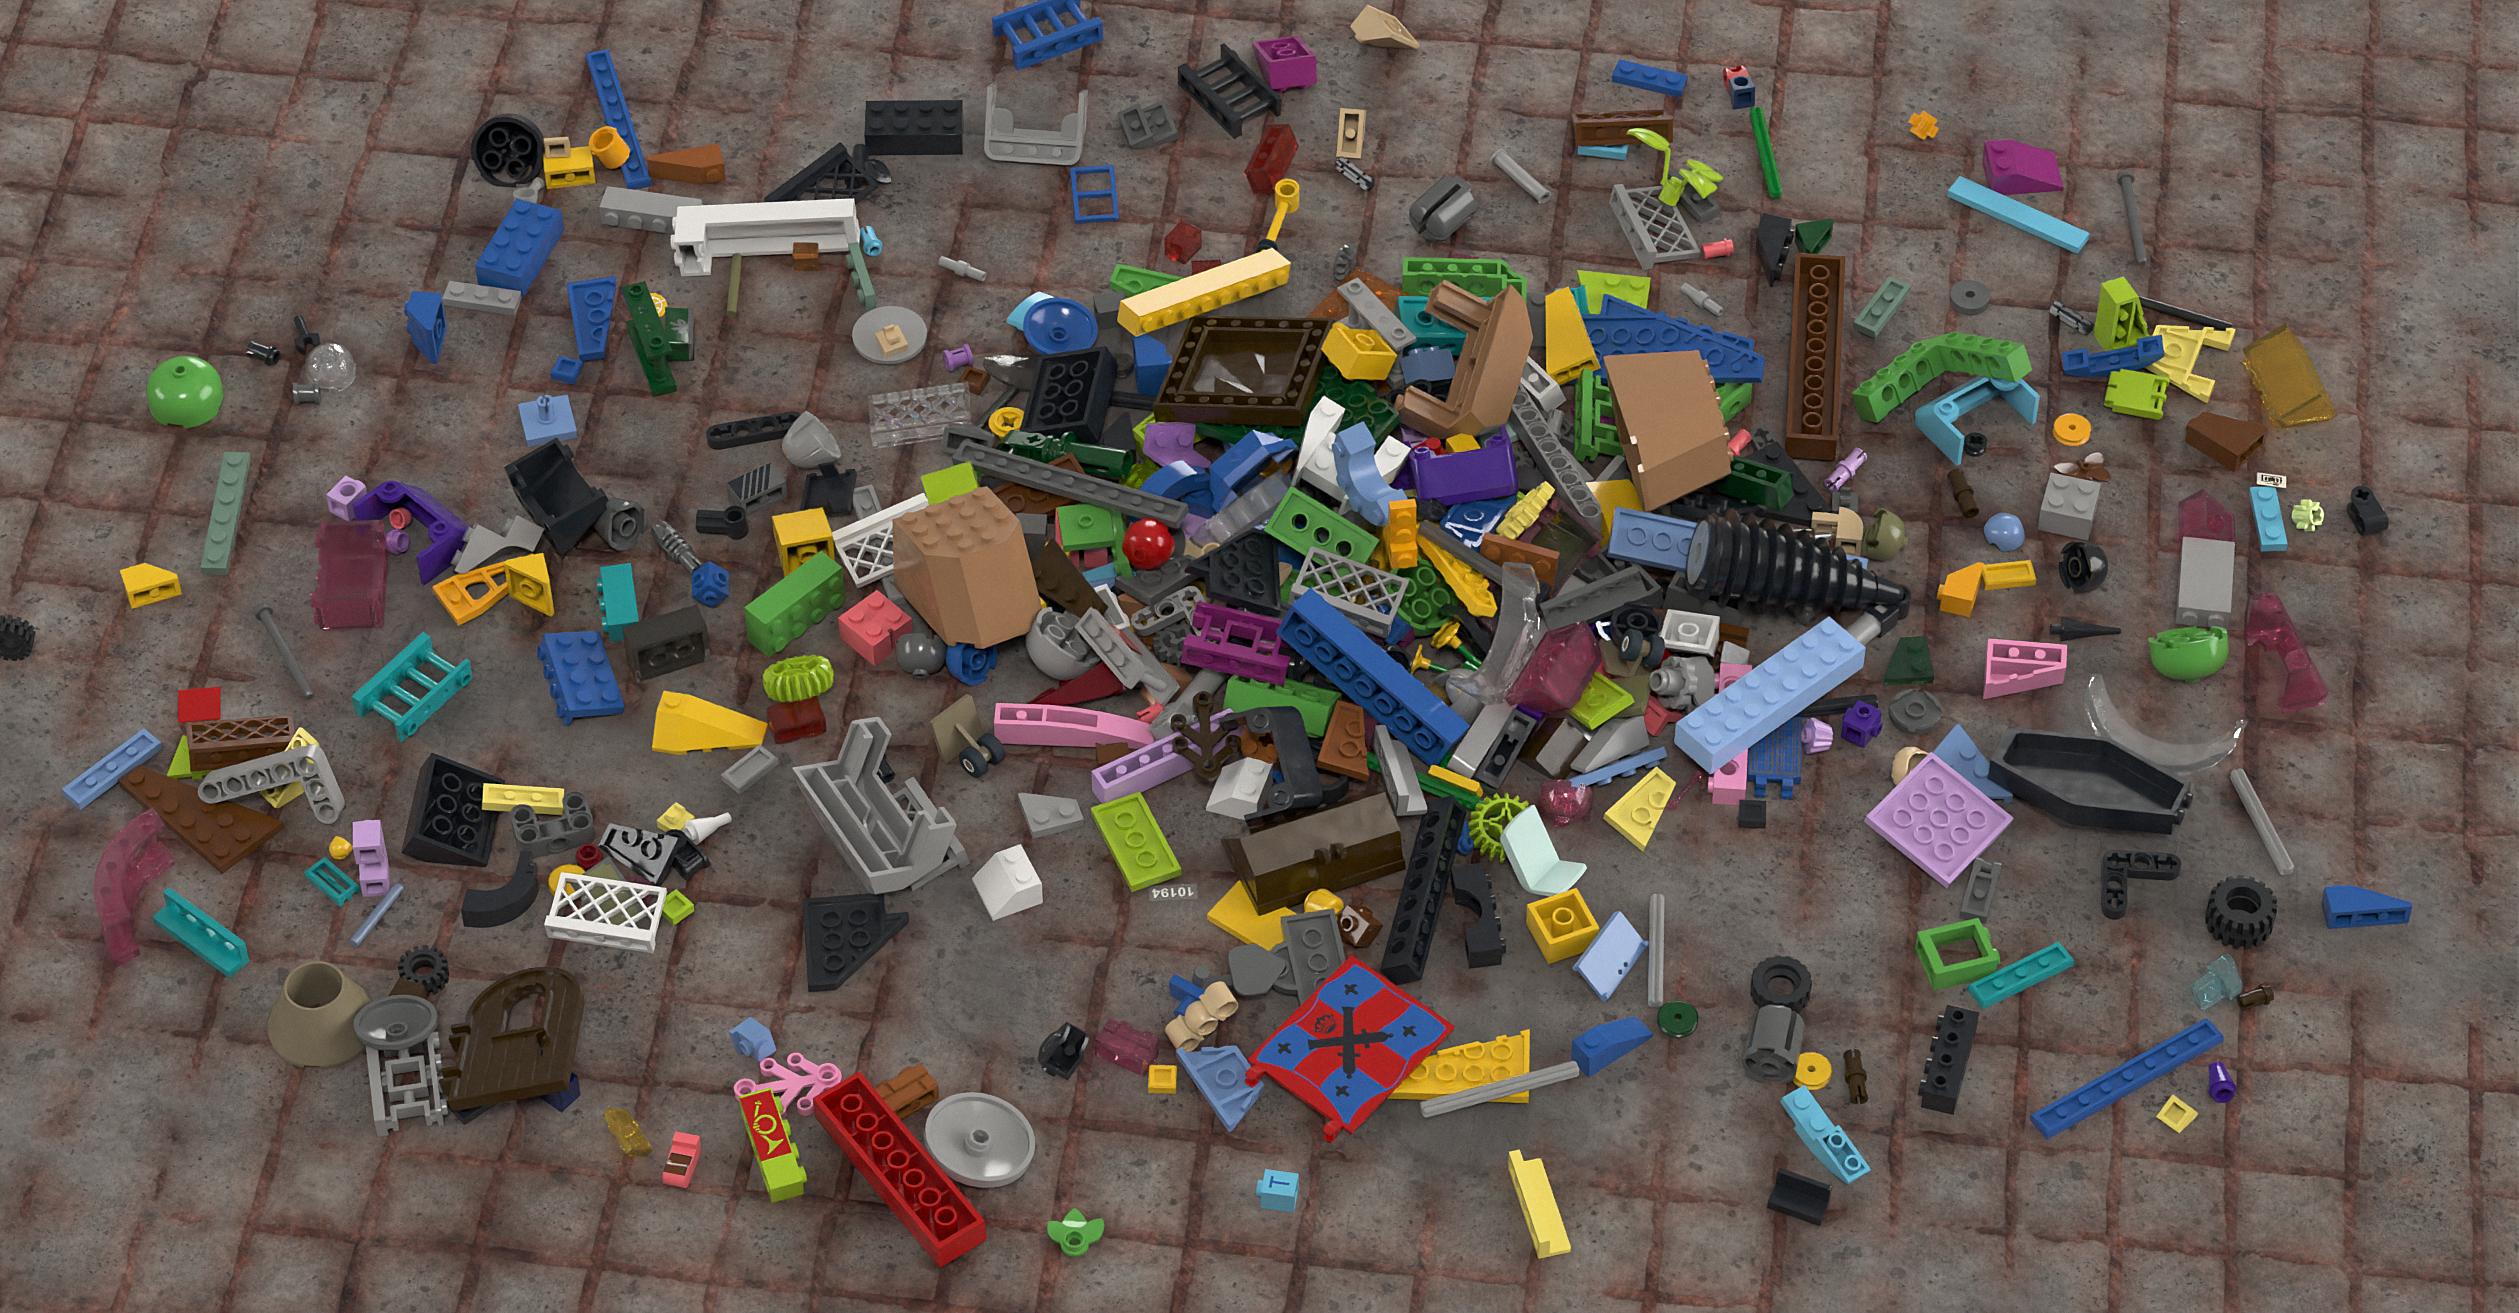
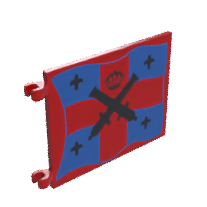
M1351 955L1248 1058L1247 1062L1253 1066L1245 1073V1084L1254 1088L1264 1074L1330 1120L1323 1128L1324 1134L1322 1138L1332 1143L1342 1129L1352 1135L1455 1029V1026Z

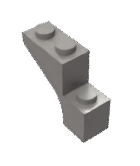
M513 515L512 519H506L501 529L504 532L503 537L478 524H474L473 528L468 527L464 533L462 541L465 544L461 551L457 550L450 563L454 565L451 571L464 574L498 550L507 546H515L528 552H533L544 528L518 515Z

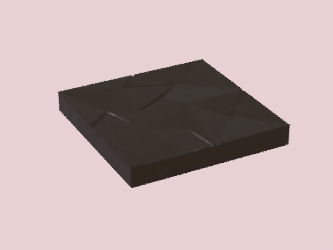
M1210 315L1191 317L1152 406L1155 421L1302 426L1328 357L1321 348L1330 329L1333 328L1334 322H1336L1335 319Z

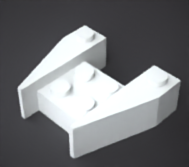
M1323 396L1308 419L1291 486L1295 487L1300 478H1303L1341 501L1342 504L1338 514L1342 516L1352 508L1344 489H1341L1337 484L1336 476L1338 474L1331 446L1336 437L1334 432L1341 423L1345 408ZM1391 436L1387 437L1374 455L1380 475L1388 485L1394 481L1404 467L1411 448Z

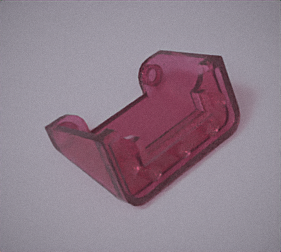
M2272 593L2252 595L2243 637L2247 645H2253V642L2263 645L2265 652L2278 650L2288 671L2284 695L2278 699V706L2282 714L2324 704L2328 697V685L2284 604L2277 595Z

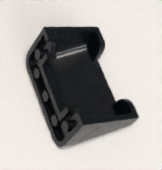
M556 437L505 466L504 469L521 506L536 525L544 528L542 534L558 555H562L574 546L607 509L605 503L609 500L602 488L597 490L595 486H589L573 465L571 459L574 458V454L569 445H563Z

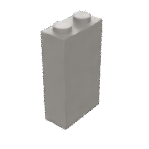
M2183 537L2179 560L2176 624L2202 627L2217 626L2228 629L2231 614L2235 542Z

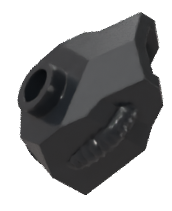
M1065 1022L1057 1031L1051 1033L1040 1046L1038 1061L1042 1065V1069L1053 1077L1058 1074L1068 1080L1083 1060L1089 1035L1078 1027Z

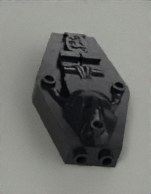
M2008 727L1990 759L1989 780L2059 819L2074 825L2171 835L2176 825L2180 826L2182 824L2185 814L2184 809H2189L2193 800V794L2190 793V781L2115 740L2102 736Z

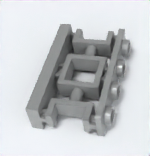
M432 1032L424 1040L428 1043L430 1065H425L424 1055L410 1057L412 1053L424 1052L422 1041L407 1049L384 1051L385 1058L399 1056V1059L385 1061L386 1071L381 1072L379 1050L366 1045L377 1137L388 1136V1129L393 1128V1131H398V1119L425 1115L427 1126L433 1125L432 1122L438 1121V1126H444L443 1116L448 1115L446 1098L441 1099L440 1094L443 1091L439 1084V1079L444 1077H438V1071H441L443 1068L441 1054L435 1053V1049L440 1048L438 1032ZM420 1070L421 1083L394 1087L393 1074ZM433 1085L434 1110H431L429 1100L415 1102V1098L429 1096L428 1086ZM385 1092L389 1093L390 1102L404 1100V1104L390 1106L391 1116L388 1117L386 1116Z

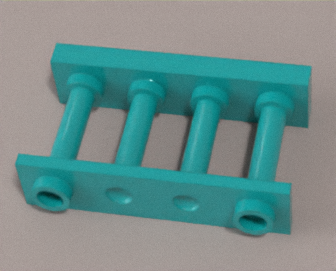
M422 632L352 696L354 711L363 718L367 713L374 710L395 723L397 740L402 743L408 736L413 735L417 728L458 690L470 682L473 678L470 661L465 659L457 667L453 666L434 654L431 636ZM424 662H429L448 675L441 682L437 683L416 669ZM406 678H411L430 690V692L420 700L398 685ZM393 694L412 706V708L402 716L381 703V701L387 695Z

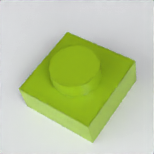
M675 889L666 896L661 915L674 926L694 912V904Z

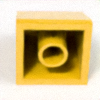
M823 507L772 516L773 532L784 577L788 576L820 551L835 561L833 535Z

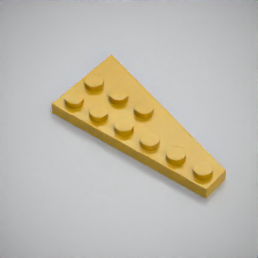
M1530 1029L1520 1031V1035L1507 1037L1506 1035L1498 1036L1495 1041L1486 1043L1477 1041L1439 1050L1436 1055L1428 1056L1387 1099L1430 1100L1529 1073ZM1529 1090L1485 1102L1529 1103Z

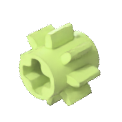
M2302 499L2301 505H2294L2292 519L2297 524V529L2315 531V525H2322L2324 512L2319 506V502H2312L2311 499Z

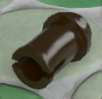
M2263 984L2258 985L2257 989L2237 994L2236 996L2237 1003L2242 1011L2263 1003L2269 1005L2270 1001L2274 1000L2271 987Z

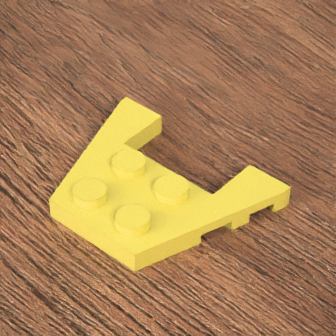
M2156 325L2152 336L2162 335L2165 357L2144 368L2156 375L2168 377L2170 383L2208 403L2215 380L2193 375L2191 372L2203 344L2229 351L2236 329L2226 328V331H2214L2213 327H2204L2203 330H2189V326Z

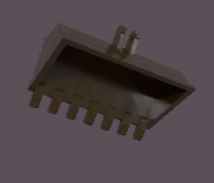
M1385 792L1354 795L1343 801L1332 802L1321 808L1288 816L1283 820L1272 821L1264 824V826L1250 828L1242 833L1231 834L1220 839L1258 916L1283 907L1302 903L1312 891H1317L1318 889H1326L1333 893L1406 869L1402 853L1400 828Z

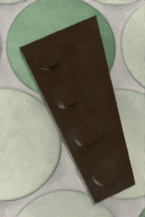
M1052 538L1031 564L1038 592L1079 619L1084 616L1090 607L1098 610L1103 615L1109 608L1108 605L1074 565L1057 541Z

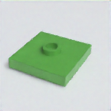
M1091 504L1057 507L1064 552L1115 546L1109 509Z

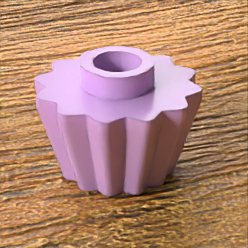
M1815 718L1807 719L1801 732L1803 751H1806V754H1812L1828 750L1833 740L1832 727Z

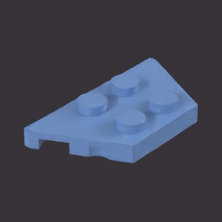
M1960 724L1956 725L1935 749L1933 754L1989 799H2003L2004 803L2012 802L2013 794L2011 791L1988 779L1990 764Z
M1223 1046L1221 1048L1201 1047V1051L1185 1052L1184 1048L1176 1050V1058L1228 1132L1233 1131L1264 1092L1263 1082L1260 1080L1254 1088L1245 1084V1073L1251 1065L1237 1046Z

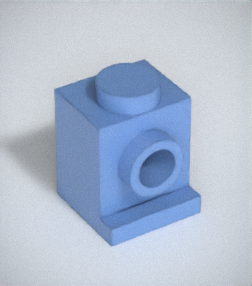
M749 1017L729 1031L735 1051L738 1054L743 1053L745 1056H751L758 1062H761L776 1051L770 1030L752 1017Z

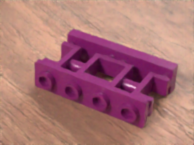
M1198 601L1193 615L1192 626L1202 628L1201 636L1187 633L1183 644L1181 663L1284 686L1290 657L1280 655L1279 652L1281 647L1294 648L1276 634L1283 620ZM1215 627L1219 629H1224V632L1212 630L1210 628ZM1230 635L1254 640L1252 648L1228 643ZM1262 638H1263V639L1272 640V641H1276V642H1275V644H1273V643H1269V642H1265V641H1261V640H1262ZM1209 639L1220 642V645L1206 642V640ZM1258 651L1265 652V653H1270V654H1272V655H1271V656H1267V655L1258 654Z

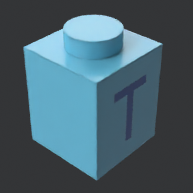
M1265 1169L1263 1180L1258 1179L1256 1196L1261 1197V1208L1294 1213L1299 1190V1174Z

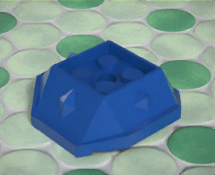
M1250 431L1209 466L1211 476L1209 487L1214 497L1211 506L1220 516H1223L1241 501L1237 493L1274 461L1281 467L1300 449L1291 438L1283 440L1273 433Z

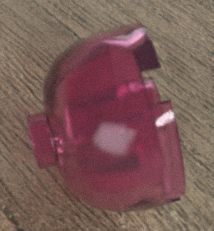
M1568 780L1544 781V785L1540 784L1538 803L1540 809L1547 818L1554 820L1555 825L1569 826L1570 823L1584 818L1588 812L1593 794L1591 788L1581 783L1579 788L1571 786L1572 781Z

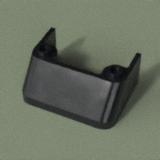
M1257 707L1218 718L1223 731L1248 724L1249 729L1255 734L1272 732L1285 782L1272 786L1268 791L1267 800L1270 808L1244 815L1249 827L1310 811L1321 805L1323 801L1321 784L1303 717L1296 707Z

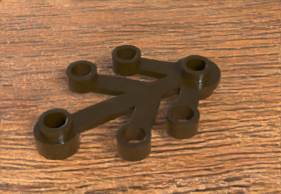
M1201 691L1193 697L1192 702L1193 711L1199 714L1200 734L1186 724L1187 720L1184 715H1173L1170 727L1173 731L1179 732L1183 736H1177L1173 739L1172 750L1195 765V773L1202 781L1212 782L1220 776L1221 764L1232 753H1236L1241 749V738L1237 735H1229L1225 740V747L1213 756L1212 748L1229 732L1236 730L1238 727L1223 731L1220 725L1211 734L1210 713L1213 710L1214 699L1208 692ZM1230 712V713H1227L1225 716L1232 715V714H1235V713ZM1179 721V722H1182L1183 724H1181V725H1176L1175 722ZM1187 739L1201 748L1202 756L1188 747ZM1235 742L1237 743V745L1232 746L1229 743ZM1179 743H1180V744H1183L1184 746H1183V747H1178V746H1176V744H1179Z

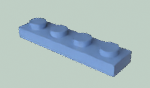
M142 729L62 788L63 796L81 810L115 785L124 775L138 765H142L162 750L161 742L147 730Z
M1664 746L1656 747L1616 763L1600 767L1596 771L1561 781L1564 792L1573 791L1574 795L1589 790L1588 785L1597 782V785L1601 786L1612 782V776L1621 774V777H1626L1637 773L1636 768L1644 765L1645 769L1660 764L1659 759L1667 757Z

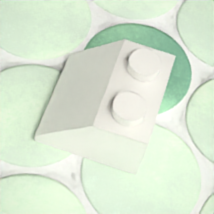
M1668 609L1660 635L1665 641V649L1673 652L1714 657L1719 642L1720 617Z
M1246 757L1222 767L1221 774L1206 806V811L1245 820L1244 815L1261 811L1266 802L1268 791L1273 784V763L1268 764L1261 760Z
M1021 844L995 853L972 878V882L993 921L1043 903L1042 883Z

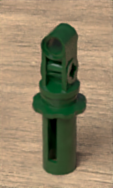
M1010 430L996 447V450L1045 464L1072 452L1085 474L1124 481L1130 476L1133 465V455L1130 450L1078 442L1075 433L1071 431L1064 433L1059 438L1056 435L1045 436L1039 433Z

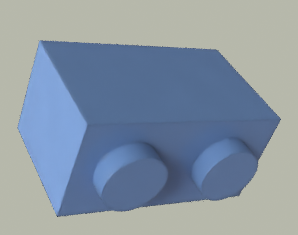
M1439 346L1425 349V352H1423V348L1414 349L1408 352L1409 356L1400 359L1406 384L1418 379H1426L1430 383L1451 379L1456 370L1451 350H1440Z

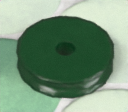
M1669 1001L1663 1004L1658 1011V1027L1669 1037H1687L1697 1029L1699 1018L1697 1010L1686 1001Z

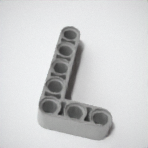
M314 744L211 771L198 787L200 799L211 804L300 780L316 818L325 824L335 822L345 805L344 797L324 751ZM305 758L311 759L314 763H309ZM281 765L287 766L290 770L284 769ZM257 771L262 772L266 777L259 775ZM233 778L240 780L241 783L236 782ZM316 782L322 783L324 787L319 786ZM210 785L215 786L217 790L211 788ZM326 805L333 807L334 810L327 808Z

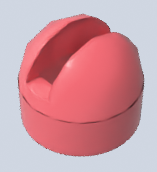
M397 508L390 512L389 521L395 529H402L411 524L412 515L405 508Z

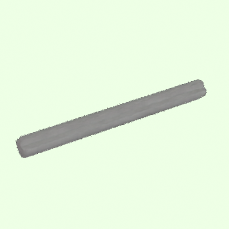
M1576 1061L1562 1063L1423 1101L1420 1103V1111L1423 1117L1427 1118L1574 1078L1579 1075V1068Z

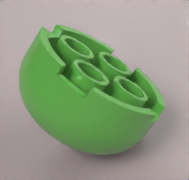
M177 356L162 362L153 370L146 386L149 410L158 422L166 426L169 423L183 425L184 428H191L204 424L217 415L224 399L221 378L216 369L207 361L194 356Z
M1417 556V566L1391 569L1389 573L1409 580L1396 615L1413 626L1414 636H1428L1438 632L1446 622L1449 623L1452 620L1451 616H1443L1438 609L1445 603L1458 606V597L1454 589L1445 582V578L1440 571L1433 566L1434 563L1420 559L1421 556ZM1436 577L1441 579L1439 583L1435 581ZM1393 583L1384 585L1389 595L1398 592L1401 586ZM1380 590V598H1382L1384 596ZM1387 602L1384 603L1389 609H1391Z
M2193 626L2157 633L2158 639H2148L2151 661L2156 670L2168 678L2185 680L2186 683L2199 682L2201 678L2219 671L2226 663L2229 656L2227 629L2212 626L2210 627L2211 631H2207L2204 628Z

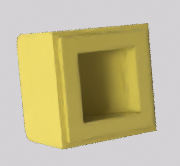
M2172 1095L2156 1117L2180 1133L2196 1118L2198 1113L2179 1098Z

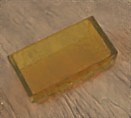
M2286 323L2242 349L2246 356L2243 362L2248 371L2254 373L2255 376L2252 377V381L2259 391L2262 390L2263 395L2260 398L2266 408L2271 409L2272 413L2269 416L2276 427L2281 426L2283 429L2329 421L2338 416L2306 349Z

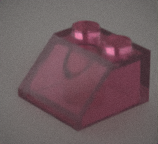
M2203 489L2178 502V538L2181 544L2183 537L2235 542L2234 555L2236 554L2235 515Z

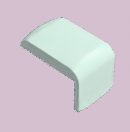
M1530 805L1515 816L1500 836L1503 848L1519 883L1529 893L1554 896L1565 892L1577 882L1587 869L1583 863L1559 860L1535 805Z

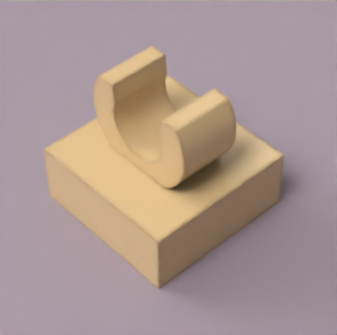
M898 325L886 326L882 331L875 333V340L885 358L908 350V343Z

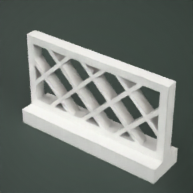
M924 493L832 532L834 550L836 554H839L857 589L894 573L893 564L887 567L879 565L882 556L893 558V552L885 550L888 542H893L892 519L928 506V499ZM876 537L884 539L881 548L868 544L870 540ZM851 548L861 549L857 559L846 556L844 551ZM865 551L878 554L874 563L862 560ZM859 566L871 569L870 573L862 578H858L856 574Z
M561 872L550 915L546 916L544 924L547 936L556 939L653 953L656 945L655 936L667 889ZM566 881L578 883L581 889L569 896L564 891ZM596 886L604 887L607 893L594 900L589 891ZM623 890L630 891L633 897L621 904L615 895ZM586 894L591 903L578 910L572 901ZM649 894L659 895L657 902L648 908L641 900ZM612 898L617 907L604 914L599 904ZM638 902L643 911L631 918L625 909ZM568 903L574 910V913L567 917L557 916L558 910ZM595 907L601 916L594 921H586L582 915ZM622 912L627 921L620 925H612L608 919ZM645 916H648L652 921L650 930L638 929L635 923Z

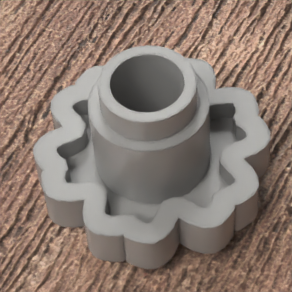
M1670 656L1662 662L1661 668L1653 671L1650 676V688L1658 694V701L1665 708L1682 710L1691 704V695L1697 692L1698 678L1694 675L1695 666L1688 658Z

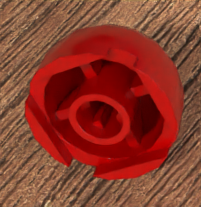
M1142 518L1140 521H1136L1129 526L1122 539V551L1124 556L1128 558L1131 566L1138 570L1153 571L1169 561L1175 550L1174 537L1171 538L1170 533L1167 531L1169 528L1164 523L1153 518Z

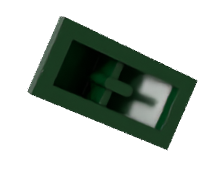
M1827 218L1796 224L1794 241L1799 253L1819 254L1832 238L1834 220Z

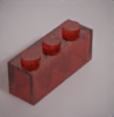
M1290 124L1267 126L1244 171L1253 194L1275 193V185L1283 179L1299 147Z

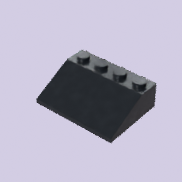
M1107 346L1039 355L1020 431L1039 433L1045 436L1056 435L1059 438L1064 433L1071 431L1075 433L1078 442L1099 443L1119 366Z
M431 753L419 771L401 853L428 863L486 867L499 811L482 810L484 783L505 785V780Z

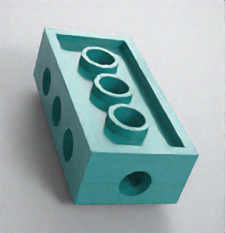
M1397 297L1393 314L1416 337V342L1403 348V355H1409V351L1423 348V352H1425V349L1439 346L1440 350L1450 349L1452 355L1461 354L1467 333L1426 313L1424 310L1428 297ZM1479 297V298H1481V299H1483V300H1485V301L1488 302V301H1489L1490 299H1492L1493 297Z

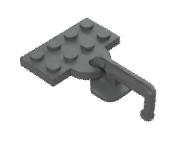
M1334 909L1281 917L1280 924L1284 942L1276 944L1270 951H1267L1258 944L1234 947L1228 955L1231 974L1207 978L1209 976V969L1205 965L1199 964L1194 968L1192 984L1206 990L1211 984L1222 981L1229 989L1234 988L1238 994L1245 997L1266 994L1273 987L1276 991L1284 994H1297L1300 1007L1346 961Z

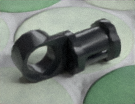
M1414 496L1407 497L1408 499H1415L1417 506L1416 521L1422 523L1424 520L1440 522L1448 513L1447 508L1434 497H1431L1428 501H1420Z

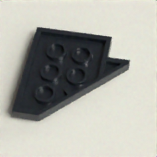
M1778 442L1743 457L1790 472L1793 489L1792 498L1781 511L1767 507V513L1761 514L1755 511V516L1811 527L1813 512L1832 514V509ZM1721 492L1709 497L1714 499L1715 496H1723L1729 498V502L1733 503L1743 501V499Z
M1252 528L1189 562L1184 569L1185 573L1205 578L1206 598L1278 617L1282 611L1277 538L1264 530Z
M884 893L803 899L808 992L830 991L840 987L909 922V913L885 914Z

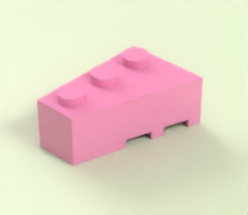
M1988 638L1985 653L1983 699L2062 684L2066 671L2067 645Z

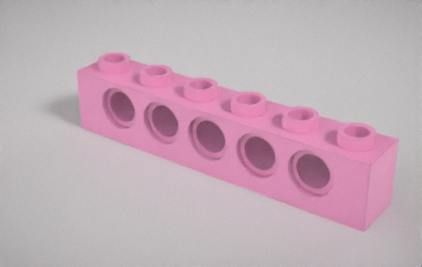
M1720 663V673H1714L1715 689H1718V693H1720L1750 672L1752 665ZM1748 748L1715 771L1714 777L1708 778V793H1713L1712 804L1739 805L1740 799L1745 800Z

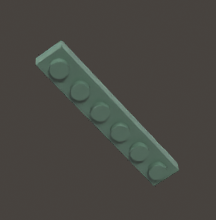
M224 452L200 567L202 574L228 575L251 461L250 453Z

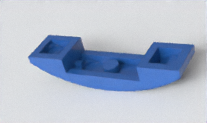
M2162 335L2137 339V346L2093 354H2088L2087 348L2062 352L2064 373L2067 375L2106 377L2110 376L2111 371L2120 372V369L2135 371L2144 368L2165 357Z

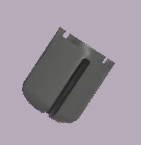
M1445 174L1411 205L1409 219L1418 234L1424 232L1423 238L1430 242L1438 243L1445 241L1479 209V201L1475 203L1473 196L1469 192L1473 188L1458 175L1452 178Z
M1767 1005L1753 1014L1742 1060L1745 1066V1074L1751 1079L1764 1084L1765 1079L1771 1081L1781 1080V1085L1791 1082L1796 1077L1805 1032V1024L1797 1012L1791 1011L1790 1008L1783 1005Z

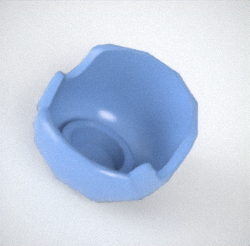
M1998 513L1989 518L1984 526V534L1990 545L1992 543L1996 544L2000 551L2015 550L2023 544L2025 539L2022 523L2013 514Z

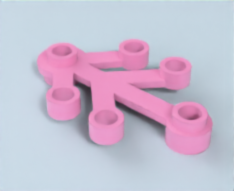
M792 1053L787 1058L790 1070L777 1064L773 1058H765L760 1062L762 1075L766 1077L775 1075L782 1080L756 1085L751 1079H741L734 1085L735 1098L739 1101V1096L744 1095L743 1093H752L769 1087L772 1088L773 1093L785 1091L780 1098L783 1112L780 1115L783 1120L787 1116V1107L805 1087L813 1086L806 1097H802L797 1101L798 1113L808 1116L814 1111L813 1098L840 1083L842 1075L841 1071L834 1064L825 1063L818 1066L804 1059L802 1054ZM795 1060L800 1061L797 1064L792 1063ZM766 1066H773L770 1069L765 1068ZM803 1070L810 1075L800 1076L794 1072ZM803 1105H810L807 1108L801 1107Z

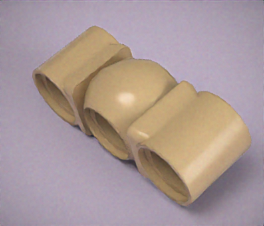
M1219 981L1208 986L1204 994L1199 996L1201 1000L1195 1001L1187 1007L1185 1016L1179 1015L1166 1026L1165 1033L1176 1050L1184 1048L1185 1052H1192L1199 1042L1204 1040L1202 1035H1207L1216 1029L1218 1020L1224 1021L1226 1017L1232 1015L1237 1010L1238 1002L1224 982Z

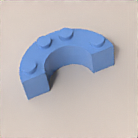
M1363 421L1339 432L1335 437L1331 447L1338 474L1336 481L1338 486L1344 489L1353 511H1358L1367 521L1374 525L1385 526L1388 519L1389 502L1408 500L1402 488L1399 490L1391 488L1380 475L1374 458L1376 442Z

